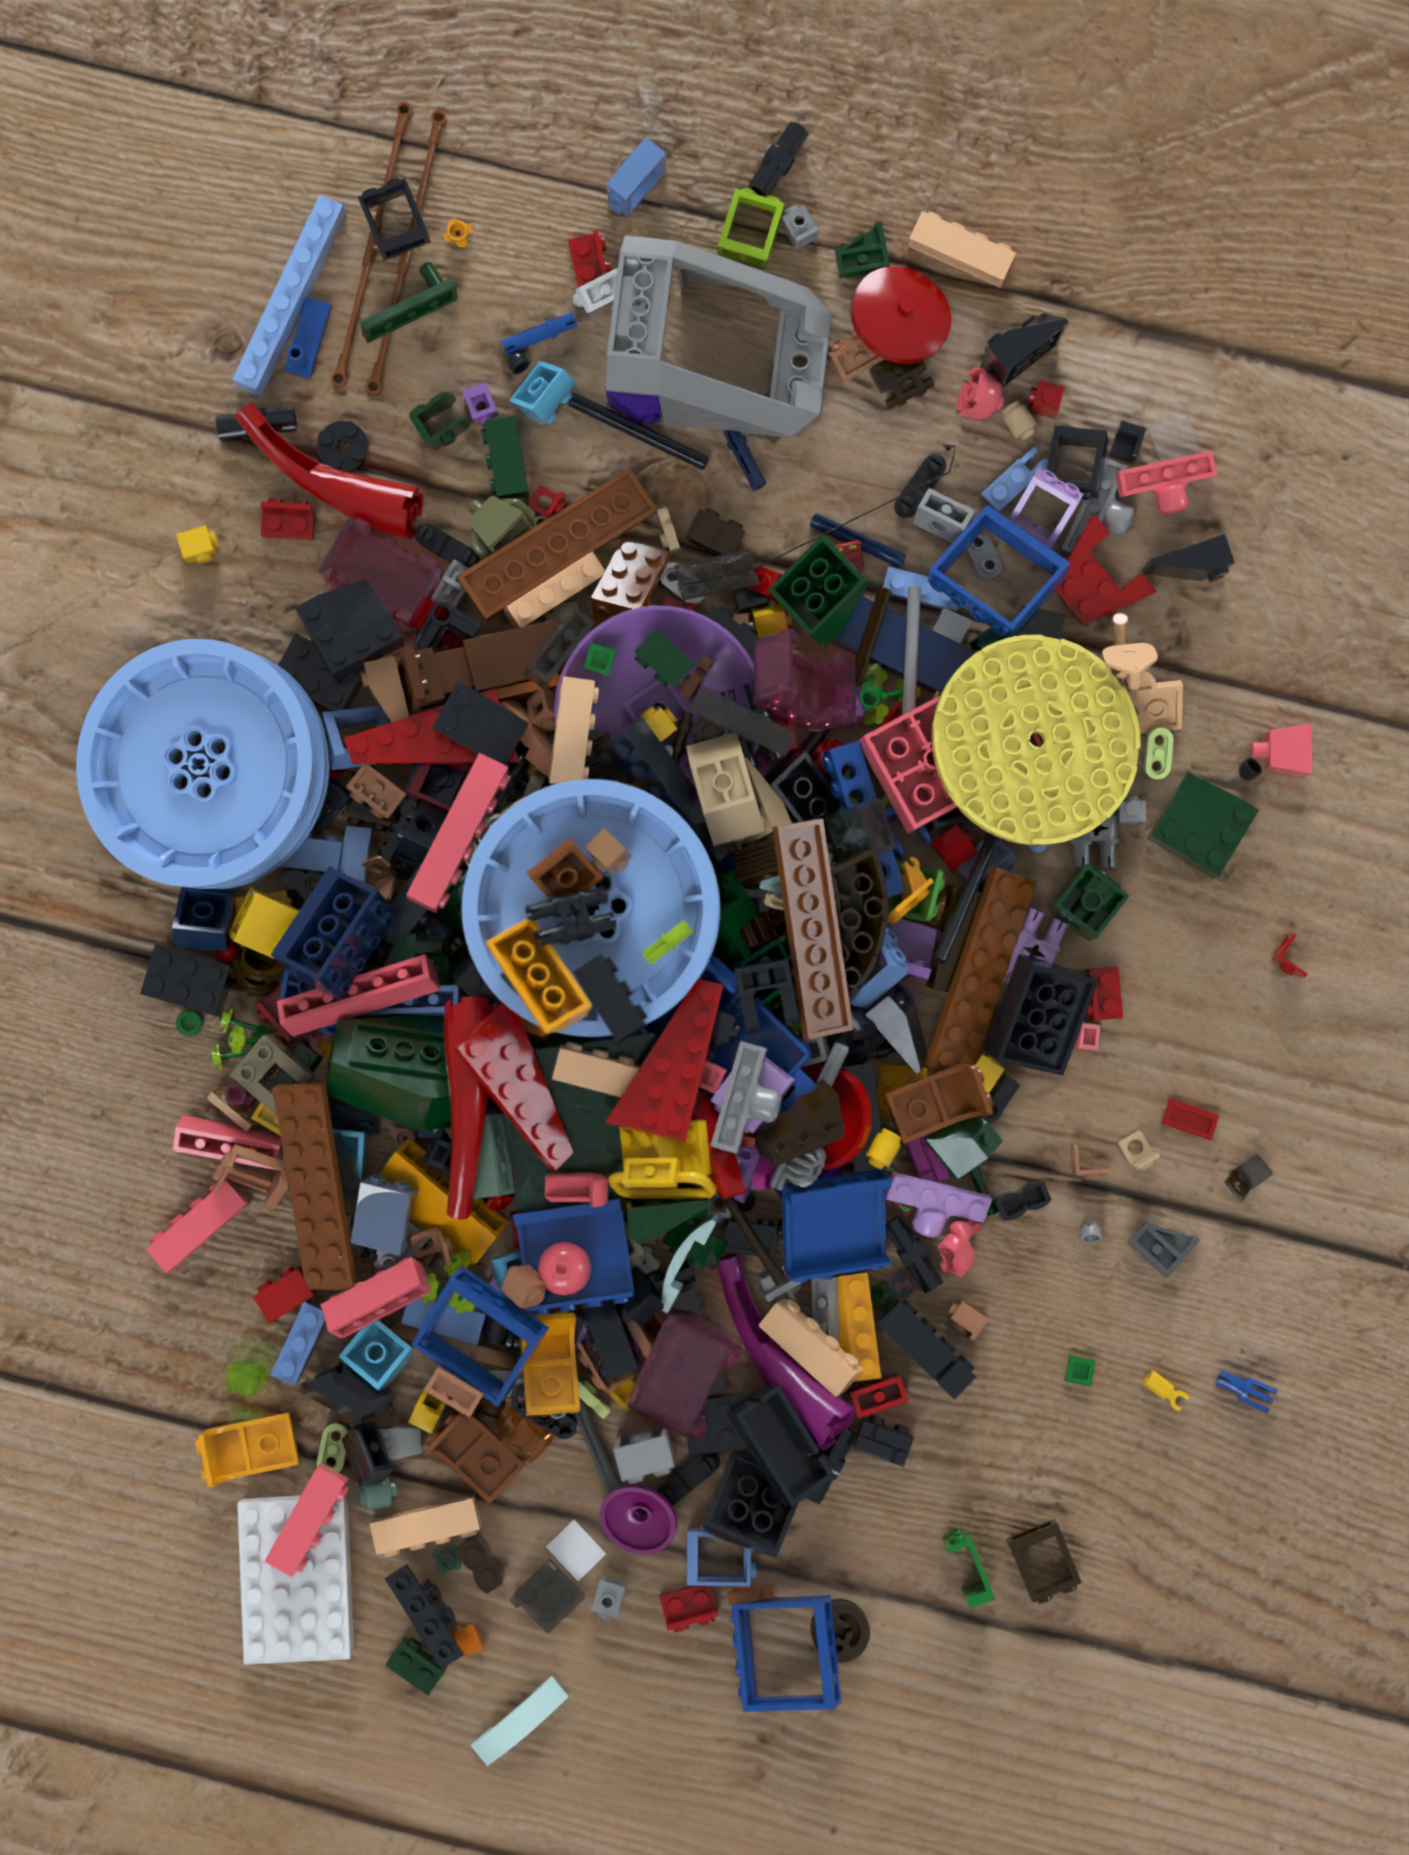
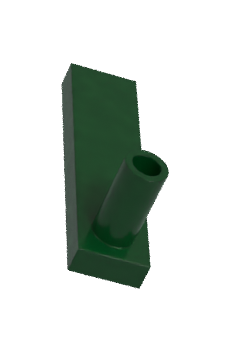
M431 262L423 264L419 272L430 288L360 321L362 336L367 344L458 300L456 284L452 278L443 281Z

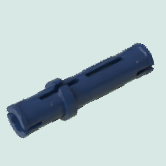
M724 430L723 433L728 441L727 447L733 451L751 486V490L757 491L763 488L767 482L764 480L746 444L747 439L745 435H741L740 432L734 430Z

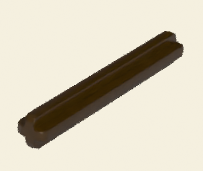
M878 588L848 681L852 686H862L892 593L888 588Z

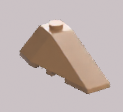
M395 656L364 662L365 671H361L364 687H370L372 696L389 723L409 717Z

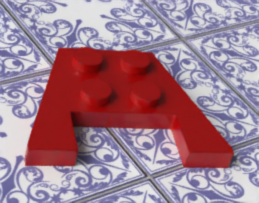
M1092 515L1088 519L1087 526L1082 534H1079L1070 554L1066 556L1065 560L1070 562L1068 575L1054 590L1083 625L1157 592L1142 573H1139L1120 590L1090 553V550L1110 533L1096 515Z

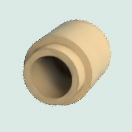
M1019 400L1002 411L1004 415L1003 420L1016 440L1022 438L1025 441L1036 433L1035 428L1038 424L1025 404L1022 405Z

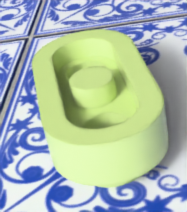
M1152 728L1146 735L1143 770L1147 776L1153 779H1163L1171 770L1174 738L1172 733L1166 728ZM1158 735L1162 737L1160 744H1156L1154 741ZM1155 761L1159 762L1157 770L1152 769V764Z
M335 1422L328 1425L322 1433L317 1466L323 1463L333 1470L340 1472L345 1464L346 1451L342 1440H335L332 1437V1433L334 1431L340 1432L342 1439L349 1430L344 1424ZM329 1457H333L336 1460L335 1466H330L327 1463Z

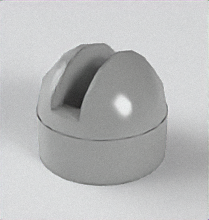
M1092 1222L1093 1225L1090 1226L1085 1223L1081 1227L1080 1235L1083 1243L1093 1244L1102 1240L1101 1229L1095 1222Z

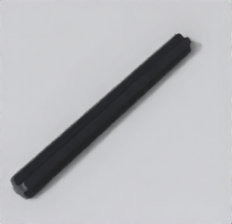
M572 393V398L568 401L570 407L701 470H704L709 462L708 456L577 393Z

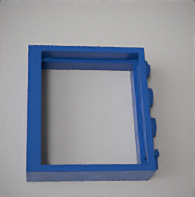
M986 505L929 569L928 582L935 591L943 592L950 597L956 606L964 607L971 612L974 619L989 625L995 634L1000 637L1005 635L1010 638L1019 632L1068 575L1070 562L992 507ZM985 528L1052 575L1012 623L944 575Z
M461 1266L450 1277L414 1339L412 1346L436 1362L444 1370L483 1392V1397L498 1407L510 1393L549 1327ZM455 1293L464 1297L528 1343L505 1383L433 1333Z
M831 1595L740 1598L732 1604V1616H730V1619L734 1623L735 1628L733 1647L737 1650L738 1657L735 1669L737 1676L740 1677L741 1687L738 1690V1697H741L743 1712L835 1710L842 1703ZM814 1607L823 1695L758 1696L749 1609Z

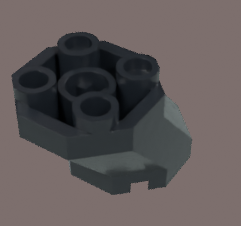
M346 1363L314 1376V1380L309 1381L307 1379L299 1385L304 1396L340 1413L343 1422H349L350 1427L362 1423L371 1413L378 1416L389 1411V1408L393 1406L392 1402L395 1400L390 1388L386 1387L380 1391L377 1390Z

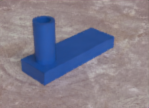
M306 297L292 346L288 349V359L284 369L286 373L311 379L332 309L331 304Z

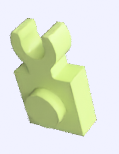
M579 1378V1397L604 1419L611 1412V1409L598 1398V1395L595 1394L597 1388L589 1380L586 1379L583 1382Z

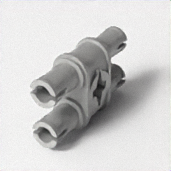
M1114 812L1096 827L1104 830L1096 833L1095 836L1094 832L1090 831L1070 840L1071 845L1074 846V869H1079L1086 864L1090 865L1089 845H1092V843H1097L1100 846L1099 868H1116L1115 845H1118L1119 839H1117V813Z

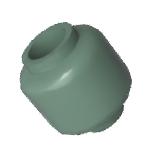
M387 1476L379 1484L360 1487L358 1484L357 1495L360 1506L364 1505L369 1511L389 1507L392 1504V1497L397 1496L395 1481H390Z

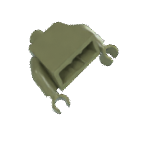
M491 496L484 503L478 499L473 500L468 506V511L472 514L468 519V523L472 527L469 532L472 550L480 560H483L520 537L531 526L529 521L533 523L532 528L537 526V522H543L547 518L535 516V511L517 498L499 499Z

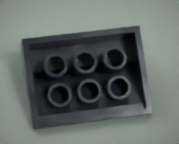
M1019 954L984 1051L997 1062L1063 1076L1099 980L1039 958Z

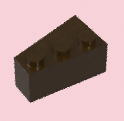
M821 1079L817 1082V1088L808 1095L804 1096L802 1094L796 1099L797 1103L786 1112L781 1110L773 1122H766L755 1130L759 1152L773 1167L845 1137L838 1092L825 1080Z

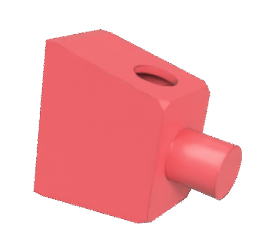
M1312 724L1268 731L1265 733V742L1251 743V758H1265L1266 770L1299 776L1312 774Z

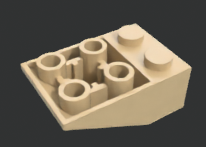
M747 757L744 759L765 832L733 841L738 849H742V844L747 842H757L758 844L765 841L764 838L766 836L773 835L772 827L791 824L783 801Z

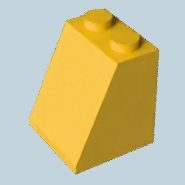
M250 886L228 934L234 942L273 958L270 954L300 909Z

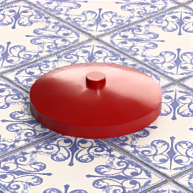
M890 266L871 272L858 285L851 300L850 315L857 336L871 352L890 362L914 364L929 359L942 347L951 329V311L941 289L924 274L907 267Z
M812 1064L801 1068V1070L816 1084L825 1064ZM842 1067L836 1076L832 1088L839 1095L845 1137L821 1147L826 1154L825 1166L822 1170L836 1169L852 1161L865 1146L871 1130L872 1109L868 1094L858 1078Z

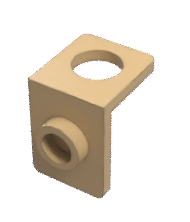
M1140 1130L1118 1142L1119 1147L1133 1169L1141 1168L1144 1171L1156 1164L1154 1160L1160 1157L1159 1153L1152 1151ZM1136 1139L1142 1143L1143 1148L1138 1155H1132L1128 1151V1144L1131 1140Z

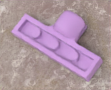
M892 1172L891 1188L885 1191L886 1200L917 1207L912 1221L915 1231L933 1238L942 1234L945 1223L950 1216L984 1223L992 1201L990 1195L896 1172Z

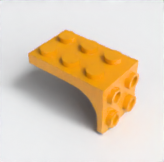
M556 1311L553 1314L534 1315V1312L530 1314L547 1325L549 1329L523 1370L526 1416L580 1412L575 1356L576 1314L569 1313V1311ZM520 1338L522 1355L528 1343Z
M290 1412L208 1428L198 1435V1440L195 1442L197 1454L202 1456L203 1466L201 1467L202 1481L207 1482L208 1488L215 1487L217 1484L231 1479L300 1464Z

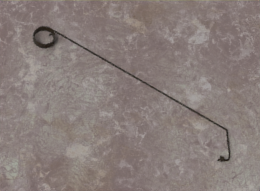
M947 444V446H946V445H943V446L946 448V449H945L946 451H947V450H951V447H954V448H955L954 453H953V457H952V460H951V464H950V467H949V472H946V473H944L943 475H940V476H938L937 478H934V479H932V480H930V481H928V482H926V483H924V484H922V485L916 487L915 489H912V490H910V491H908V492H906V493H904V494H902V495H900V496H898V497H896V498H894V499H892V500H890V501H888V502H886V503H884V504H882V505H880V506H878V507H876V508H874V509H872V510H870V511H868V512H866V513H864V514H862V515H860V516H858V517H856V518H854V519H852V520H850V521H847L846 523L841 524L840 526L835 527L834 529L829 530L828 532H825V533H823V534L826 535L827 533L832 532L833 530H836V529H838L839 527H842V526H844L845 524H848V523H850L851 521H854V520H856V519H858V518H860V517H862V516H864V515H866V514H868V513H870V512H872V511L878 509L879 507H882V506H884V505H886V504H888V503H890V502H892V501H894V500H896V499H898V498H900V497H902V496H904V495H906V494H908V493H910V492H912V491H914V490H916V489H918V488H920V487H922V486H924V485H926V484H928V483H930V482H932V481H934V480H936V479H938V478H940V477H942V476H944V475L949 474L950 471H951L952 463H953L954 456H955V453H956V447H955L954 445H950V446H949L948 444ZM819 535V536H817L816 538H813V539H811L810 541H807V542H805V543H803V544H801V545H799V546H797V547H795V548H793V549H791V550H789V551H787V552H785V553H783V554H781V555H779V556H777V557H775V558H773V559H771V560H769V561H767V562H765V563H763V564H761V565H759V566H757V567H755V568H753V569H751V568L754 566L755 561H754V558H753L752 554L749 553V552H740V553H737L736 556L739 555V554H741V555H746V556H748L749 558H751V560H750V562H749L748 564H746V563L744 564L745 566H747V567H745V568L735 569V568H733V564H732L733 562H730V567H731L733 573L738 574V575H743V574L749 573V572H751V571H753V570H755V569H757V568H759V567H761V566H763V565H765V564H767V563H769V562H771V561H773V560H775V559H777V558H779V557H781V556H783V555H785V554H787V553H789V552H791V551H793V550H795V549H797V548H799V547H801V546H803V545H805V544H807V543H809V542H811V541H813V540L819 538L821 535Z

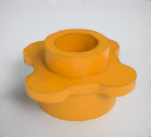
M454 218L449 221L447 232L444 233L443 238L447 243L453 242L458 247L464 248L468 244L467 238L473 232V228L470 224H465Z

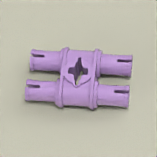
M1029 907L1004 982H1009L1018 955L1030 956V953L1023 947L1033 948L1036 944V950L1042 956L1033 955L1032 957L1053 963L1057 952L1061 951L1059 943L1069 924L1053 918L1045 939L1038 940L1035 933L1045 914Z

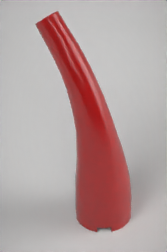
M252 402L234 415V418L255 445L274 465L296 484L347 517L384 533L408 539L415 535L418 527H413L417 516H422L424 496L423 493L419 492V487L353 474L332 468L312 459L292 446L275 431Z
M461 997L460 1004L453 1005L452 1001H448L444 1005V1053L451 1106L452 1146L447 1215L454 1219H467L471 1214L489 1094L455 1053L453 1048L497 1006L496 1003L492 1006L488 1005V999L481 997Z

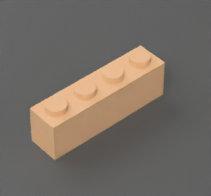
M921 212L908 243V247L999 288H1001L1016 254L1008 245L1003 243L996 244L989 241L988 237L981 233L973 234L966 231L965 227L961 224L946 222L942 220L940 215L934 212Z
M592 551L506 606L503 612L514 629L525 627L601 578L605 570Z
M564 676L561 679L548 784L555 785L567 781L588 779L589 767H584L585 757H590L592 741L588 740L589 730H594L595 714H591L592 703L597 704L599 688L594 687L595 681Z
M567 1042L566 1045L560 1044L552 1074L553 1080L622 1097L642 1066L634 1064L635 1060L626 1056H619V1059L608 1057L609 1053L603 1050L593 1049V1052L582 1050L583 1046L576 1043Z
M784 1298L776 1302L758 1325L835 1397L843 1394L863 1370L853 1355L842 1350L839 1347L838 1341L832 1336L826 1335L820 1329L819 1324L814 1319L804 1315L800 1311L799 1305L792 1300Z
M475 1494L376 1518L369 1525L376 1555L384 1553V1557H390L399 1554V1549L410 1547V1551L426 1547L425 1543L435 1541L436 1544H442L451 1541V1536L461 1534V1538L476 1535V1530H480L482 1523Z

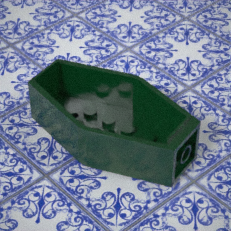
M406 1015L337 1020L329 1056L326 1080L327 1096L412 1129L432 1130L451 1128L449 1084L444 1053V1017ZM430 1054L433 1055L434 1058H429L425 1055ZM489 1095L486 1110L499 1109L502 1111ZM504 1113L505 1121L509 1120V1118Z

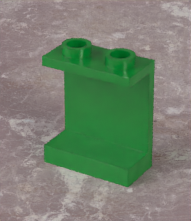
M958 1528L946 1534L947 1537L942 1539L948 1553L967 1546L981 1580L961 1588L969 1608L972 1609L995 1600L968 1531H962L961 1528Z

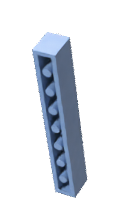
M319 194L232 379L238 388L260 398L262 397L302 312L305 299L309 297L347 217L342 204Z

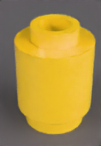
M883 1128L881 1133H877L866 1153V1156L869 1158L868 1163L882 1170L883 1166L889 1168L901 1147L899 1143L902 1138Z

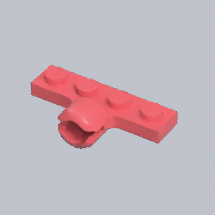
M1212 450L1115 472L1120 498L1152 492L1155 495L1160 514L1174 513L1188 508L1189 503L1185 489L1187 483L1218 476Z

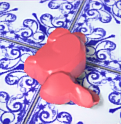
M965 1219L964 1221H955L950 1225L949 1235L938 1245L943 1259L941 1261V1269L944 1273L950 1271L958 1277H963L971 1268L975 1254L970 1238L973 1234L981 1232V1224L974 1220Z

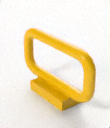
M626 1158L624 1172L613 1173L608 1178L610 1187L617 1194L630 1199H708L716 1194V1187L707 1176L697 1172L679 1171L680 1161L677 1158ZM677 1183H696L703 1188H677Z

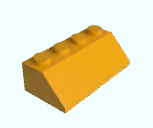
M525 919L487 940L485 944L544 1034L564 1030L587 1017L592 1005L553 946L548 945L543 948L536 946L535 943L539 942V940H534V932L541 931V928L536 921L530 923L528 919Z
M864 1270L854 1274L842 1273L833 1275L838 1277L839 1347L846 1353L853 1355L863 1368L854 1382L881 1378L868 1273Z

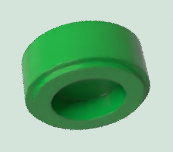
M193 1010L181 1012L176 1019L177 1030L185 1036L199 1034L204 1025L202 1016Z

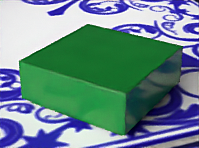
M590 643L583 668L609 676L616 650Z
M1068 1355L1064 1381L1091 1386L1096 1360Z

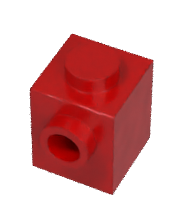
M1039 380L1037 387H1032L1029 394L1028 402L1032 403L1030 413L1054 419L1059 411L1065 386Z
M957 824L951 829L945 830L939 838L932 842L938 855L952 872L977 854L972 845L976 842L967 829L962 832Z

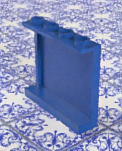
M883 1169L818 1178L810 1187L805 1188L793 1183L783 1185L784 1272L792 1282L803 1283L809 1279L819 1277L831 1278L836 1274H854L859 1270H878L883 1266L892 1265V1261L886 1255L885 1189L891 1188V1178Z
M622 1199L608 1201L601 1207H591L590 1204L513 1215L514 1224L517 1225L522 1265L529 1264L538 1272L539 1259L543 1252L551 1245L560 1242H571L582 1247L590 1257L592 1265L590 1279L583 1289L567 1296L557 1295L546 1289L544 1299L540 1305L526 1307V1311H533L534 1315L550 1313L549 1308L560 1307V1312L576 1310V1304L586 1303L587 1308L603 1306V1300L613 1299V1304L629 1302V1297L635 1295Z

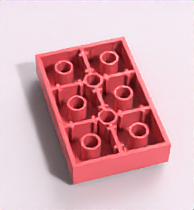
M940 696L866 734L858 740L866 759L907 834L957 808L940 780L932 750V725ZM1032 733L1029 742L1036 747H1040L1042 742L1037 733Z

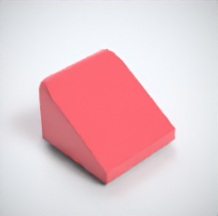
M1083 1023L1074 1048L1098 1051L1100 1025Z

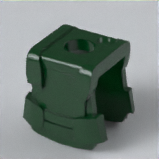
M448 391L445 393L440 392L431 398L430 402L426 405L419 404L409 414L412 423L424 442L434 450L452 444L456 441V436H459L472 426L470 420L462 416L453 420L435 435L432 434L425 422L437 413L453 406V403L456 402L454 394Z

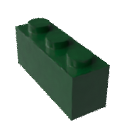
M515 415L485 420L486 429H481L483 444L489 445L490 454H485L488 470L493 469L494 479H490L492 495L497 494L499 499L529 497Z

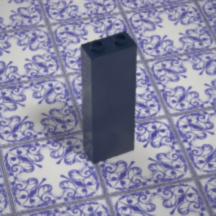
M861 596L844 629L830 643L857 655L874 601ZM887 608L869 662L873 664L878 663L881 665V668L904 678L907 618ZM919 624L916 685L934 694L937 690L940 692L938 695L940 696L952 675L965 661L974 655L975 651Z

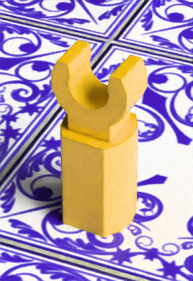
M1151 1370L1142 1382L1145 1387L1161 1399H1168L1170 1406L1177 1411H1180L1181 1408L1176 1405V1398L1182 1396L1186 1400L1189 1399L1185 1392L1174 1390V1385L1154 1370Z

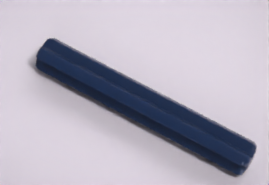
M818 513L813 515L810 522L812 528L823 533L841 525ZM846 526L827 533V535L844 543L859 540L862 551L898 568L903 565L906 559L904 553Z

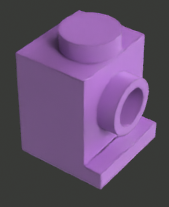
M486 382L462 391L474 424L480 423L481 426H485V420H491L498 416ZM479 405L487 406V408L482 411L477 410Z

